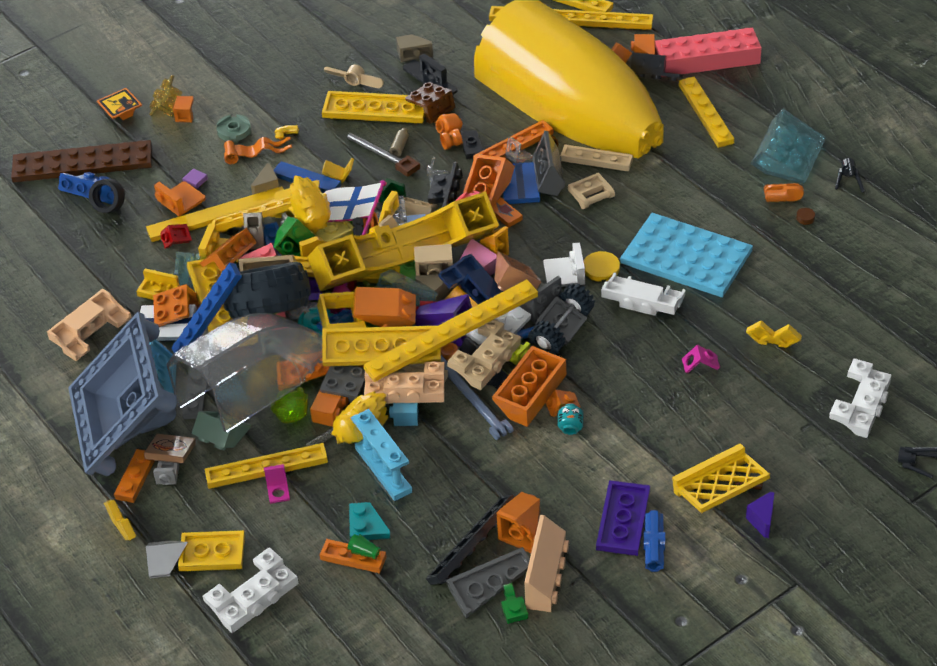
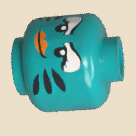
M566 404L558 411V428L564 434L574 435L583 428V410L575 404Z

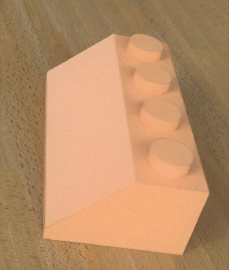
M540 515L524 582L526 609L551 612L553 604H557L558 591H556V588L561 586L562 574H560V570L565 568L566 557L563 556L564 553H568L569 540H566V531L545 515Z

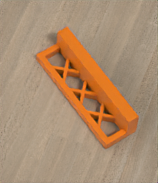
M245 228L229 238L201 261L200 264L202 267H205L214 261L222 272L229 262L234 263L257 242L249 230Z

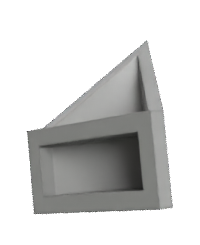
M162 541L149 543L146 546L149 578L171 576V571L188 542Z

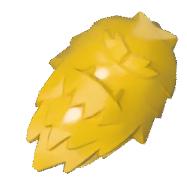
M294 176V181L290 184L291 207L288 209L293 213L295 219H298L313 233L323 230V228L327 227V222L331 215L330 203L327 200L326 192L322 193L308 177Z
M374 391L364 396L360 395L345 410H342L339 416H336L331 435L336 437L337 444L344 442L351 444L363 440L362 433L353 423L351 417L367 409L372 412L383 427L388 419V415H385L387 407H385L386 401H384L385 393H376Z

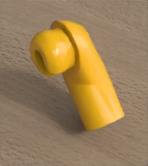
M286 125L276 128L274 132L276 134L275 138L281 140L284 139V134H298V125Z

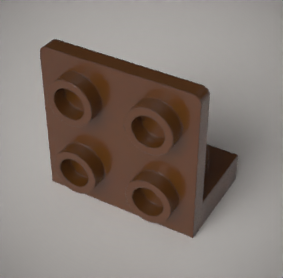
M431 82L425 83L422 87L405 97L407 102L423 107L426 122L430 124L438 120L439 116L447 114L456 108L452 90Z

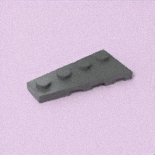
M522 547L448 579L446 584L464 617H469L503 591V585L513 583L527 572L530 559Z

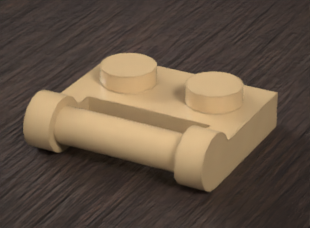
M600 173L568 185V191L579 202L582 209H586L589 205L605 198L615 197L614 189ZM604 190V192H601V193L596 194V195H594V196H591V197H589V198H585V197H587V196H589V195H592V194H594V193H597V192H599V191Z

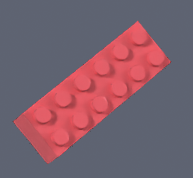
M744 28L655 41V55L667 56L665 73L689 74L760 64L761 45L754 29Z

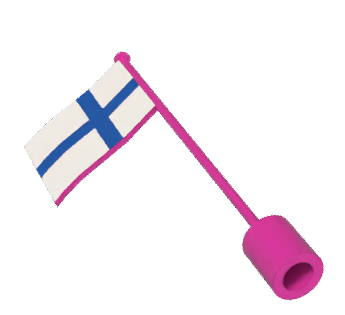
M381 180L380 183L361 187H344L325 191L331 211L328 222L352 221L356 217L368 218L362 235H366L383 187L387 184L386 181ZM347 283L334 287L332 293L350 292V290L346 287ZM336 308L329 310L330 313L336 314L346 308Z

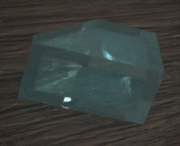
M176 252L174 275L178 276L180 286L187 284L193 289L187 269V262L200 260L199 254Z

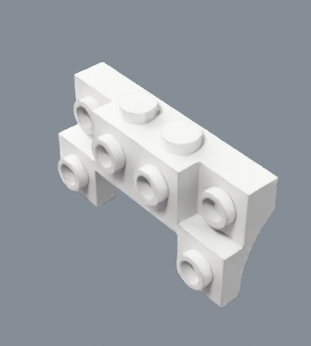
M613 273L610 280L604 283L601 289V297L619 301V307L656 316L657 312L660 311L674 315L677 307L681 306L686 290L683 289L682 292L672 290L667 285L663 293V287L632 280L631 276L628 279L618 277L616 273Z
M853 359L847 377L861 383L852 404L835 400L829 419L844 424L855 435L868 438L876 416L880 417L883 408L881 404L887 401L889 393L887 389L891 381V374L873 370L872 363Z
M270 547L253 559L254 565L259 568L260 572L233 592L229 593L222 585L218 584L203 595L204 602L215 612L222 624L231 633H234L255 616L260 615L264 609L276 603L280 597L299 584L297 576L284 565L283 559Z

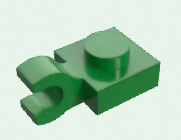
M512 583L503 585L506 600L501 601V606L507 624L528 619V612L523 597H515Z

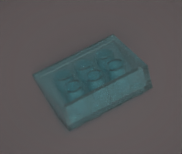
M782 109L771 121L751 164L765 174L804 184L826 138L785 109Z

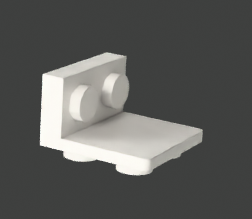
M572 243V251H569V257L543 260L547 283L559 276L561 277V287L571 285V283L585 285V267L580 243Z

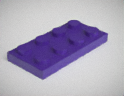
M609 480L596 550L638 556L650 485Z

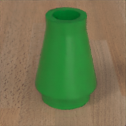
M354 534L347 547L352 554L373 559L378 557L381 550L380 547L374 545L361 534Z

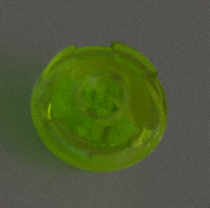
M301 387L293 391L290 388L283 389L275 393L276 398L274 400L270 399V410L282 423L297 422L308 413V395L304 393Z

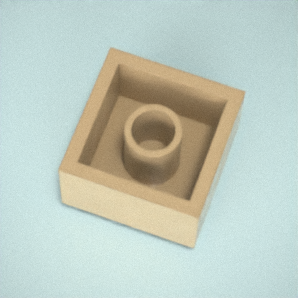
M451 244L414 247L416 276L439 274L442 270L453 265Z

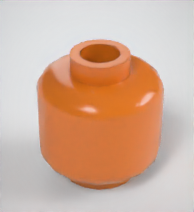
M455 113L443 114L436 121V130L441 134L444 132L450 133L451 130L457 128L460 132L463 125L462 120Z

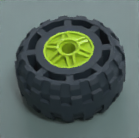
M290 262L240 271L242 277L224 302V308L228 311L231 318L241 319L273 315L306 306L309 303V295H311L307 270H304L300 262Z

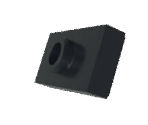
M477 130L460 132L466 159H471L473 155L483 151Z

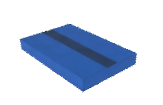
M513 163L515 169L509 185L503 192L504 200L508 204L540 202L534 163Z

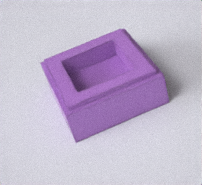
M192 169L182 178L183 182L189 183L195 189L199 188L208 179L207 174L196 169Z

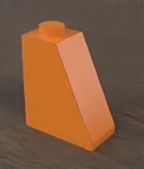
M520 492L497 512L498 540L517 548L523 547L525 551L531 553L540 518V499L534 495Z

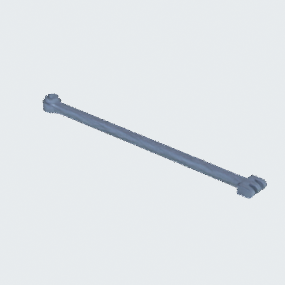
M441 355V362L445 363V370H448L449 379L492 426L489 428V432L494 439H500V434L503 437L507 435L506 430L509 433L513 432L512 425L506 419L500 422L455 370L447 367V361Z

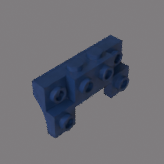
M472 254L462 257L458 262L442 270L438 275L449 289L460 285L478 305L503 292Z

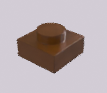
M406 156L395 164V168L409 177L420 169V163L410 156Z

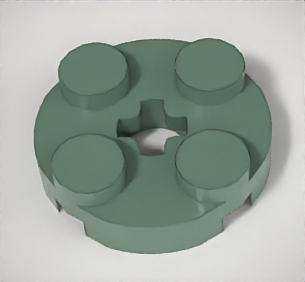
M236 114L237 117L227 115L217 122L219 138L224 141L230 140L237 144L239 140L250 135V121L243 115Z

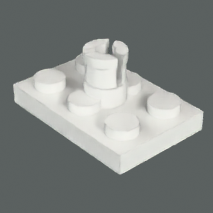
M517 307L495 320L504 323V330L517 334L531 319V314L521 307ZM478 328L466 334L468 338L479 345L487 339L478 333Z

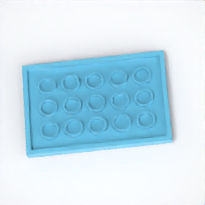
M651 213L620 257V263L723 298L751 254L753 245Z

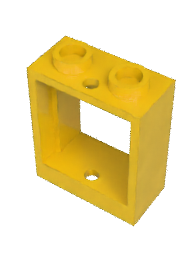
M354 292L319 295L317 307L323 329L366 327L365 321L353 317L354 322L329 323L326 309L351 308L353 315Z

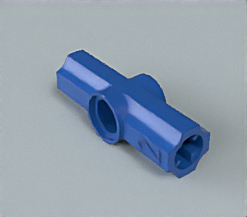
M651 510L645 514V568L649 569L650 572H658L664 569L665 532H663V514L658 510Z

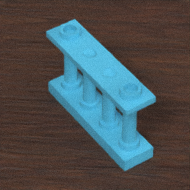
M367 409L352 416L351 420L363 435V440L355 443V449L393 500L396 501L412 493V487L400 471L401 467L409 464V460L372 412Z

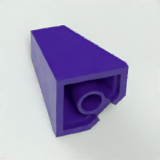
M465 294L420 306L416 311L415 325L438 326L471 309L472 305L469 295ZM464 335L451 343L461 346L464 339L468 337Z

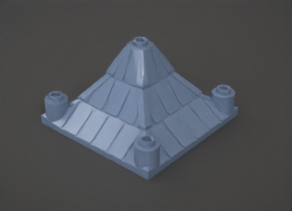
M137 312L68 387L86 474L93 475L96 472L109 476L116 469L115 459L109 456L114 449H118L139 433L149 432L167 425L176 417V395L166 391L158 380L150 342L159 336V326L146 320L143 313Z

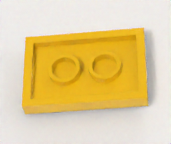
M244 530L182 533L181 541L188 543L179 557V571L242 569L245 544Z

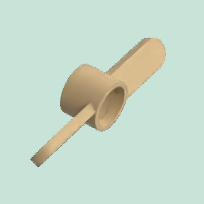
M356 64L351 65L347 72L330 67L324 68V72L344 77L345 81L352 86L363 84L374 88H381L384 85V81L381 78L366 75L364 69Z

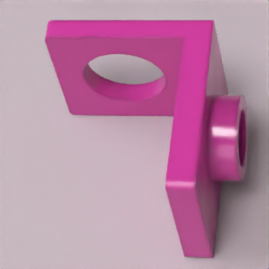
M696 345L682 358L686 373H689L700 362L716 370L720 368L717 355L710 349H705L699 345ZM694 356L692 364L688 365L690 357Z
M284 464L264 467L270 504L289 501L290 496ZM276 490H283L284 495L281 497H275L273 496V492Z

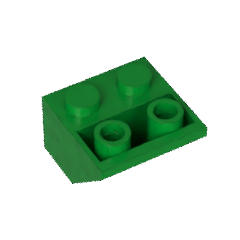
M288 216L277 230L273 248L282 256H301L299 242L315 235L298 219Z

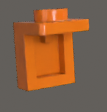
M555 389L546 402L549 413L553 417L566 404H575L580 408L575 393Z

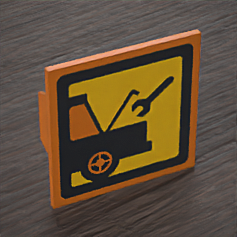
M127 88L97 100V103L112 119L119 116L122 120L132 117L134 110L142 106Z

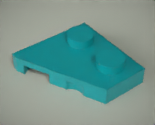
M370 502L349 504L350 539L354 534H361L368 540L391 538L390 530Z

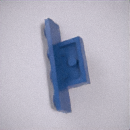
M85 172L84 175L80 176L60 173L58 189L89 198L91 186L96 181L109 179V177H96L94 173ZM107 185L102 186L100 190V200L109 204L114 202V192Z

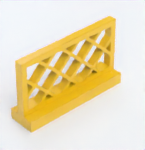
M738 444L673 476V490L678 497L683 496L699 512L703 513L770 479V473L745 453V447L742 444ZM745 463L749 464L748 467L741 466V465H743V464H745ZM727 472H732L731 475H723ZM736 472L746 473V476H735ZM750 473H758L760 476L750 477ZM715 480L714 484H709L708 482ZM719 481H730L729 485L718 484ZM733 482H744V484L737 486L733 485ZM694 489H698V490H697V493H696V492H690V491H692V490H694ZM701 490H712V493H701ZM716 490L727 491L724 494H715ZM699 499H707L710 501L701 504L699 502Z

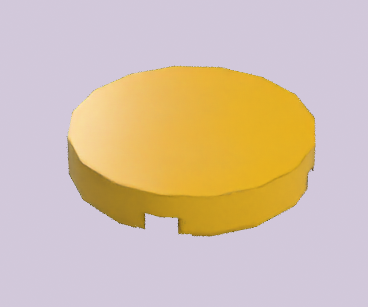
M598 251L591 253L583 261L585 276L594 281L602 282L605 279L609 281L613 273H616L617 276L620 271L618 258L609 252Z

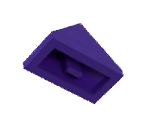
M769 492L747 505L746 519L764 538H769L774 492Z

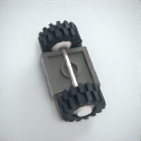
M571 283V285H567L559 295V298L556 296L537 319L534 328L528 335L529 343H533L531 346L554 355L564 345L567 346L586 322V316L594 308L595 300L593 299V294L589 295L590 291L584 290L585 287H580V284L575 285Z

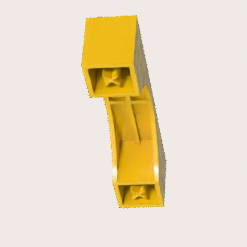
M485 191L454 201L428 215L391 228L396 241L394 246L381 249L374 233L360 236L351 234L318 245L307 258L321 292L415 261L414 247L451 244L452 248L469 243L471 239H481L496 229L499 223ZM383 233L381 235L382 240L385 243H389L388 235Z

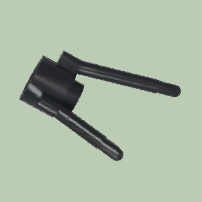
M851 158L844 159L841 163V168L838 169L835 189L839 188L842 175L846 177L855 175L861 192L865 193L855 161Z
M900 446L898 463H903L902 468H907L926 477L933 478L932 474L910 464L915 463L916 456L937 457V453H932L937 452V447Z

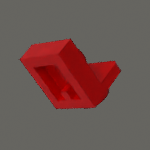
M187 224L168 225L160 233L164 248H169L173 244L189 243L192 240Z

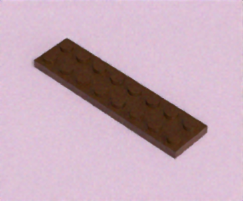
M151 140L14 154L12 182L59 178L60 173L78 176L84 175L85 172L97 174L152 168Z

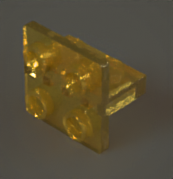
M171 74L168 79L165 78L161 83V88H157L152 95L154 99L149 105V108H151L150 116H153L158 109L171 117L174 116L173 107L177 96H182V91L172 86L174 75Z

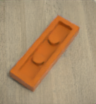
M136 449L114 493L116 500L135 502L155 460L145 459L144 452L146 450Z
M326 539L319 555L322 561L375 573L381 572L387 558L384 551H380L376 559L352 554L347 549L348 543Z

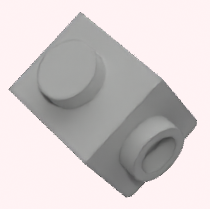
M158 461V466L153 471L156 484H176L180 467L179 463Z

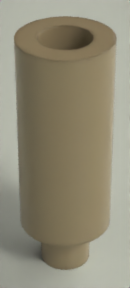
M402 128L397 132L389 150V153L397 157L401 156L409 138L406 128Z

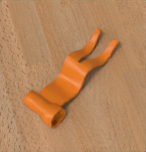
M262 137L252 146L234 145V142L229 140L224 143V159L227 164H235L238 162V156L253 158L263 149H270L275 153H283L292 148V145H287L281 149L274 148L273 146L279 147L291 139L286 137L282 141L274 142L267 137Z

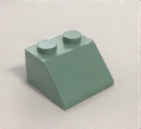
M199 411L191 434L198 436L199 441L205 443L212 442L214 447L225 450L226 448H234L250 429L251 425L220 411Z

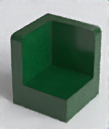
M386 178L387 184L383 187L379 202L384 203L391 191L398 192L399 200L405 198V185Z

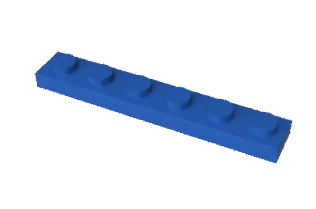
M228 263L206 298L203 299L196 313L193 314L191 320L183 329L177 341L173 344L172 350L177 361L184 362L234 289V286L242 277L236 264Z

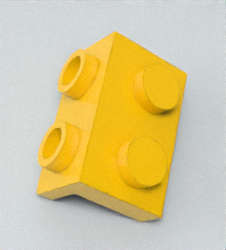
M144 269V280L136 292L138 297L153 300V295L179 287L178 276Z

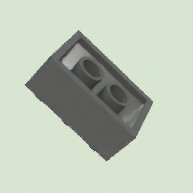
M544 131L533 155L538 192L558 196L561 189L563 190L565 187L561 156L549 132Z

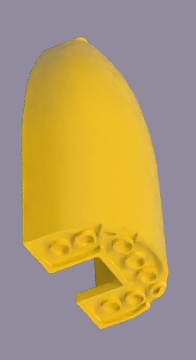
M514 0L501 8L494 15L496 18L490 25L487 24L481 34L483 38L480 45L476 46L474 55L475 78L538 122L544 120L554 131L579 143L600 150L631 154L633 158H640L650 151L651 146L656 148L663 143L664 125L646 87L635 72L603 42L541 1Z

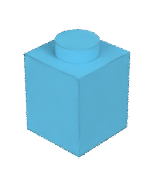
M393 403V406H390L389 413L390 418L394 420V426H418V403Z

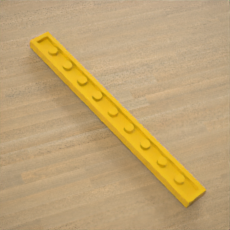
M491 6L489 21H493L496 18L494 15L503 6ZM553 9L577 26L652 30L653 14Z
M526 279L365 363L364 370L376 382L538 297V291Z

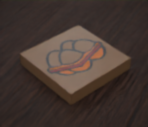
M156 434L144 452V457L148 460L184 463L195 446V438Z

